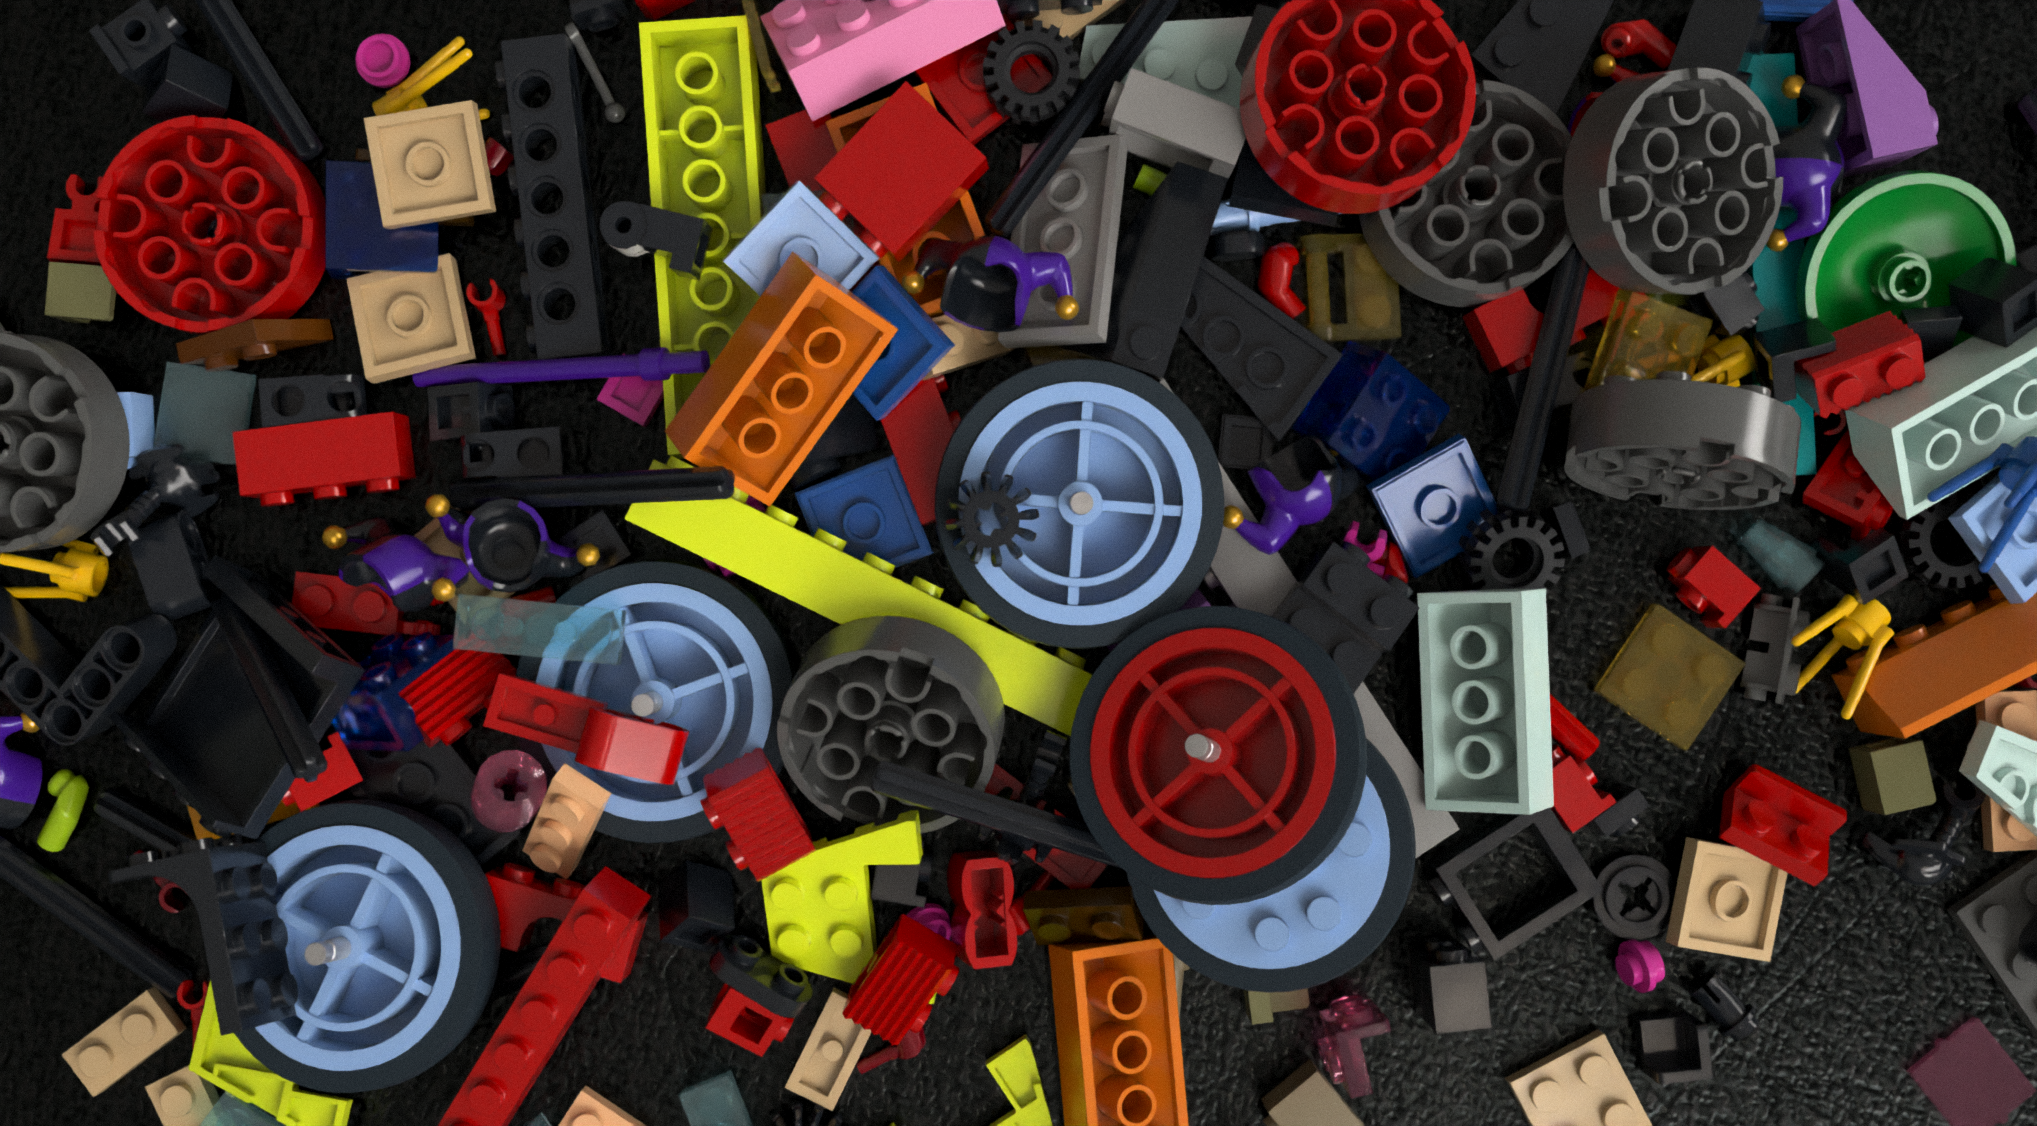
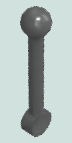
M574 21L565 25L564 28L579 53L606 105V118L612 123L621 122L626 114L624 106L615 102Z

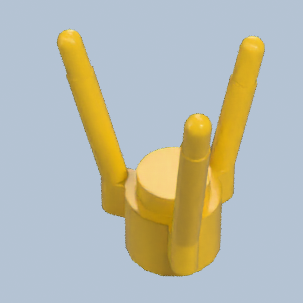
M458 36L401 84L386 92L387 95L373 102L372 107L376 116L427 108L428 106L421 95L472 57V51L468 48L463 49L452 57L465 44L464 38ZM479 109L480 120L489 118L490 111L488 109Z
M1712 334L1697 343L1614 364L1611 367V372L1613 374H1620L1701 354L1702 356L1697 359L1699 372L1691 376V381L1738 387L1740 386L1739 378L1755 370L1756 360L1751 347L1740 335H1732L1719 340Z
M77 539L63 544L62 546L70 550L67 553L58 552L52 562L9 553H0V564L49 574L50 581L58 584V586L4 587L14 598H68L81 602H86L88 596H98L102 591L108 575V559L105 556L98 555L99 549L95 544L82 542Z
M1846 594L1835 608L1791 639V643L1794 646H1800L1835 622V626L1832 629L1834 637L1800 673L1796 694L1843 645L1854 650L1870 645L1841 711L1842 718L1850 719L1861 699L1883 646L1894 635V631L1887 627L1891 621V615L1886 607L1876 599L1863 605L1853 596Z

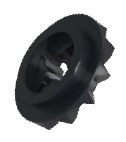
M1636 854L1616 856L1615 860L1607 866L1599 868L1597 881L1603 891L1593 897L1594 908L1592 911L1607 930L1622 938L1641 940L1650 938L1667 927L1670 922L1676 883L1671 873L1663 864L1648 856ZM1619 883L1627 884L1634 888L1642 883L1643 888L1639 894L1645 899L1644 903L1650 907L1649 910L1633 904L1623 909L1622 905L1625 903L1626 897L1621 893L1622 889L1618 887Z

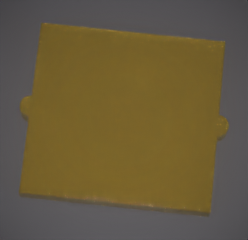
M742 0L760 70L766 80L767 87H769L771 93L780 91L781 86L764 24L760 18L761 13L757 0Z

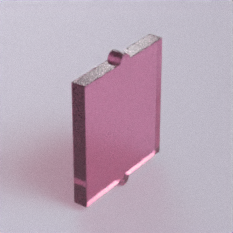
M1974 1016L1945 1040L1942 1038L1936 1039V1047L1906 1070L1950 1126H1994L1998 1122L2004 1124L2008 1121L2007 1115L2036 1092V1089L1979 1018Z

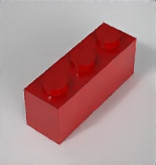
M396 412L232 432L240 496L260 498L261 506L293 504L294 494L313 492L314 500L342 498L347 496L346 487L366 485L367 493L400 490L399 481L416 479L409 416Z

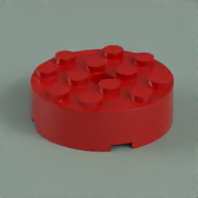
M1431 0L1288 1L1273 18L1251 53L1244 69L1240 88V114L1244 133L1254 156L1265 172L1281 188L1302 202L1316 208L1344 214L1370 213L1387 209L1401 203L1419 191L1459 150L1467 136L1475 110L1476 80L1471 57L1464 40L1459 43L1452 30L1441 18L1444 12ZM1351 89L1360 94L1364 103H1360V98L1356 97Z
M190 115L156 124L132 139L118 153L106 170L98 188L96 198L101 200L98 211L97 230H93V237L102 269L117 293L129 305L146 317L163 325L201 336L251 319H288L310 298L325 271L331 246V222L327 202L317 180L308 167L301 160L297 159L290 150L240 121L230 118L222 119ZM217 218V228L214 232L216 236L213 238L208 237V228L212 221Z

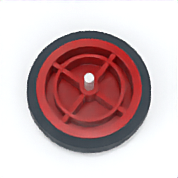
M1203 606L1184 609L1164 615L1131 633L1106 656L1092 675L1082 694L1072 725L1070 739L1072 785L1083 819L1093 837L1104 852L1132 877L1153 890L1191 903L1231 905L1250 902L1284 890L1306 877L1321 865L1345 836L1360 804L1366 779L1367 742L1364 724L1354 694L1339 667L1315 641L1292 625L1267 614L1238 607Z

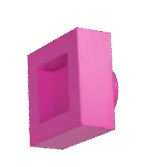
M641 376L612 377L607 380L597 400L636 423L647 427L664 398L663 380L644 381Z

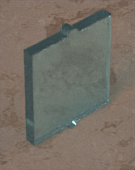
M167 361L153 448L181 444L185 449L178 456L190 458V461L202 460L236 465L232 432L248 430L256 375L226 370L206 372L205 367L187 364L180 365V363Z

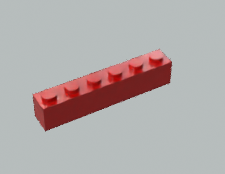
M606 866L592 879L580 893L438 1126H508L651 895Z

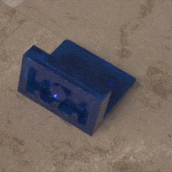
M326 161V270L331 278L354 277V271L436 273L438 271V222L391 230L384 228L372 163Z
M1349 340L1341 352L1343 354L1342 358L1307 404L1292 429L1302 437L1310 433L1317 436L1326 448L1336 451L1368 478L1375 481L1421 455L1449 413L1450 406L1387 352Z
M396 632L379 639L371 646L373 653L361 662H357L365 669L364 673L332 721L335 730L339 733L347 749L408 752L424 739L415 723L416 716L414 710L398 693L460 646L455 635H432L431 632H424L418 635L402 636L401 633Z

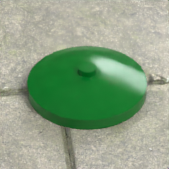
M1908 170L1882 175L1867 181L1850 191L1830 208L1826 227L1820 234L1810 237L1805 246L1796 282V300L1800 320L1804 321L1817 317L1827 330L1833 333L1888 311H1891L1892 315H1896L1897 319H1899L1901 311L1905 309L1950 306L1948 284L1983 259L1994 258L2016 266L2015 246L2011 231L2004 216L1994 202L1981 190L1959 178L1937 172ZM1958 330L1952 348L1974 335ZM1923 359L1924 364L1932 359Z

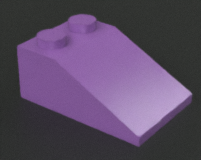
M1833 0L1795 28L1807 82L1838 90L1847 99L1844 121L1836 139L1844 155L1843 178L1892 167L1938 144L1936 137L1939 126L1938 117L1935 109L1928 103L1926 90L1852 0Z

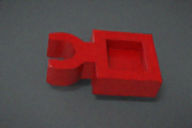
M76 174L69 176L66 182V193L72 200L71 209L55 208L47 259L50 262L101 266L94 244L93 230H97L101 199L96 198L103 177L99 176L97 189L94 193L84 195L85 182Z

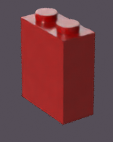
M905 81L814 179L824 191L818 199L841 222L847 215L854 219L864 229L857 237L877 257L882 259L889 253L896 261L900 262L989 169L987 158Z

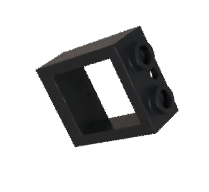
M1551 808L1531 815L1501 813L1425 862L1434 875L1427 880L1433 893L1444 907L1452 904L1463 920L1456 925V928L1468 947L1474 953L1481 949L1493 960L1501 957L1603 891ZM1528 827L1566 888L1493 934L1455 873Z

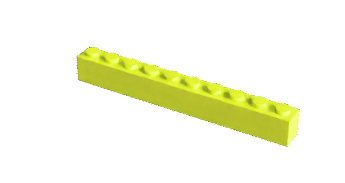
M671 455L667 464L653 460L649 470L694 468V466ZM734 487L733 495L728 499L631 504L624 518L625 520L841 625L871 616H901L924 621L946 630L966 643L985 662L999 686L1003 704L1071 736L1078 704L1093 675L1083 669L1087 659L1062 647H1058L1055 655L1037 647V642L1014 634L1009 630L1006 632L988 623L990 617L983 613L975 604L963 599L960 607L957 608L940 599L944 589L916 575L911 584L892 576L895 568L894 564L869 552H866L863 560L843 552L847 541L820 528L817 529L813 537L794 527L798 517L774 505L768 506L765 513L745 503L749 495Z

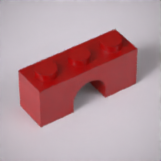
M1590 267L1570 346L1587 338L1582 328L1598 320L1601 321L1605 329L1634 315L1630 304L1647 297L1646 294L1618 288L1600 277ZM1524 289L1492 300L1462 317L1490 373L1505 366L1509 375H1512L1532 364L1544 314L1532 306Z
M504 863L503 868L497 867L487 872L485 876L493 892L499 915L501 947L518 952L529 944L539 918L552 917L563 922L586 886L562 878H556L554 884L534 878L535 870L514 863ZM642 911L601 978L621 983L631 973L649 914L648 912Z

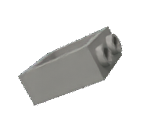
M1133 68L1130 69L1125 84L1118 81L1114 82L1101 123L1102 126L1109 128L1108 135H1122L1128 143L1127 153L1170 169L1179 161L1228 179L1236 165L1246 138L1239 108Z

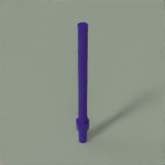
M666 347L643 348L639 354L452 364L412 374V377L417 387H437L472 382L496 384L641 376L644 381L669 380L672 374L706 373L710 368V357L705 350L670 352Z

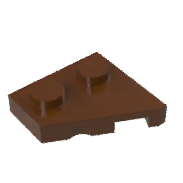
M251 319L176 343L180 365L204 364L206 372H218L239 367L238 360L265 359L276 356L279 351L334 340L330 319Z

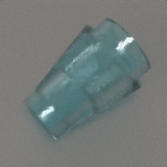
M1762 518L1758 519L1739 540L1779 589L1786 587L1793 594L1799 592L1824 565V562L1815 555L1817 549L1776 526L1768 524Z

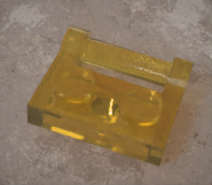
M1311 234L1301 236L1300 253L1306 255L1310 325L1305 326V328L1326 343L1399 339L1401 337L1398 283L1378 263L1365 240L1364 234ZM1340 253L1344 324H1331L1327 254Z

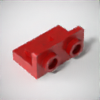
M1847 429L1804 491L1803 503L1851 526V538L1859 542L1867 536L1871 529L1876 531L1880 527L1883 528L1893 512V507L1854 456L1849 429Z
M1753 764L1724 792L1719 838L1815 887L1828 875L1830 836L1847 821V811L1757 764Z

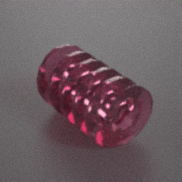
M519 750L501 751L490 756L480 766L471 793V809L476 819L487 829L499 833L514 832L526 826L536 816L547 792V779L541 764L530 754ZM503 784L513 786L512 791L516 795L514 801L503 800L504 793L501 790Z

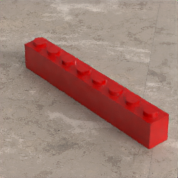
M805 109L765 125L789 187L799 180L817 198L824 192L814 177L837 154L826 121L842 116V114L831 117L829 113L812 121ZM849 215L842 221L856 236L864 230ZM879 260L849 290L850 292L861 283L875 266H880ZM944 375L925 381L921 380L888 416L881 420L917 515L923 526L936 522L935 489L937 475L947 444L961 421L958 410L947 413L940 393L949 390Z

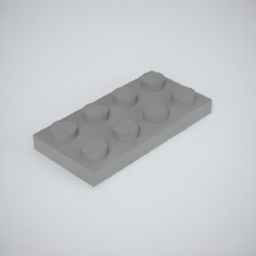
M1121 134L1080 138L1012 231L1011 242L1017 245L1024 253L1057 252L1065 256L1070 265L1073 298L1078 302L1079 312L1069 320L1060 318L1055 311V303L1058 297L1051 285L1046 284L1034 289L1030 294L1020 328L1010 332H999L998 341L1007 349L1106 343L1128 143ZM1039 143L1023 144L1020 168Z

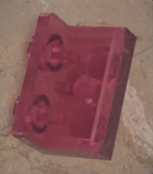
M1351 995L1335 999L1331 1002L1332 1008L1319 1011L1326 1037L1317 1039L1325 1071L1330 1072L1333 1083H1341L1351 1098L1372 1094L1360 1039L1390 1032L1389 1020L1372 1000H1363L1361 995Z

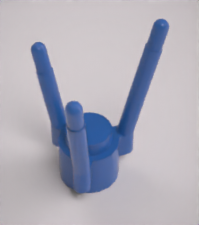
M2026 436L2015 447L2002 443L1990 456L1946 481L1927 495V499L1930 502H1935L1996 466L2001 467L1998 474L1999 479L2005 487L2011 490V493L2004 501V505L2006 508L2013 509L1978 566L1979 571L1982 573H1986L1991 569L2030 505L2037 497V437Z

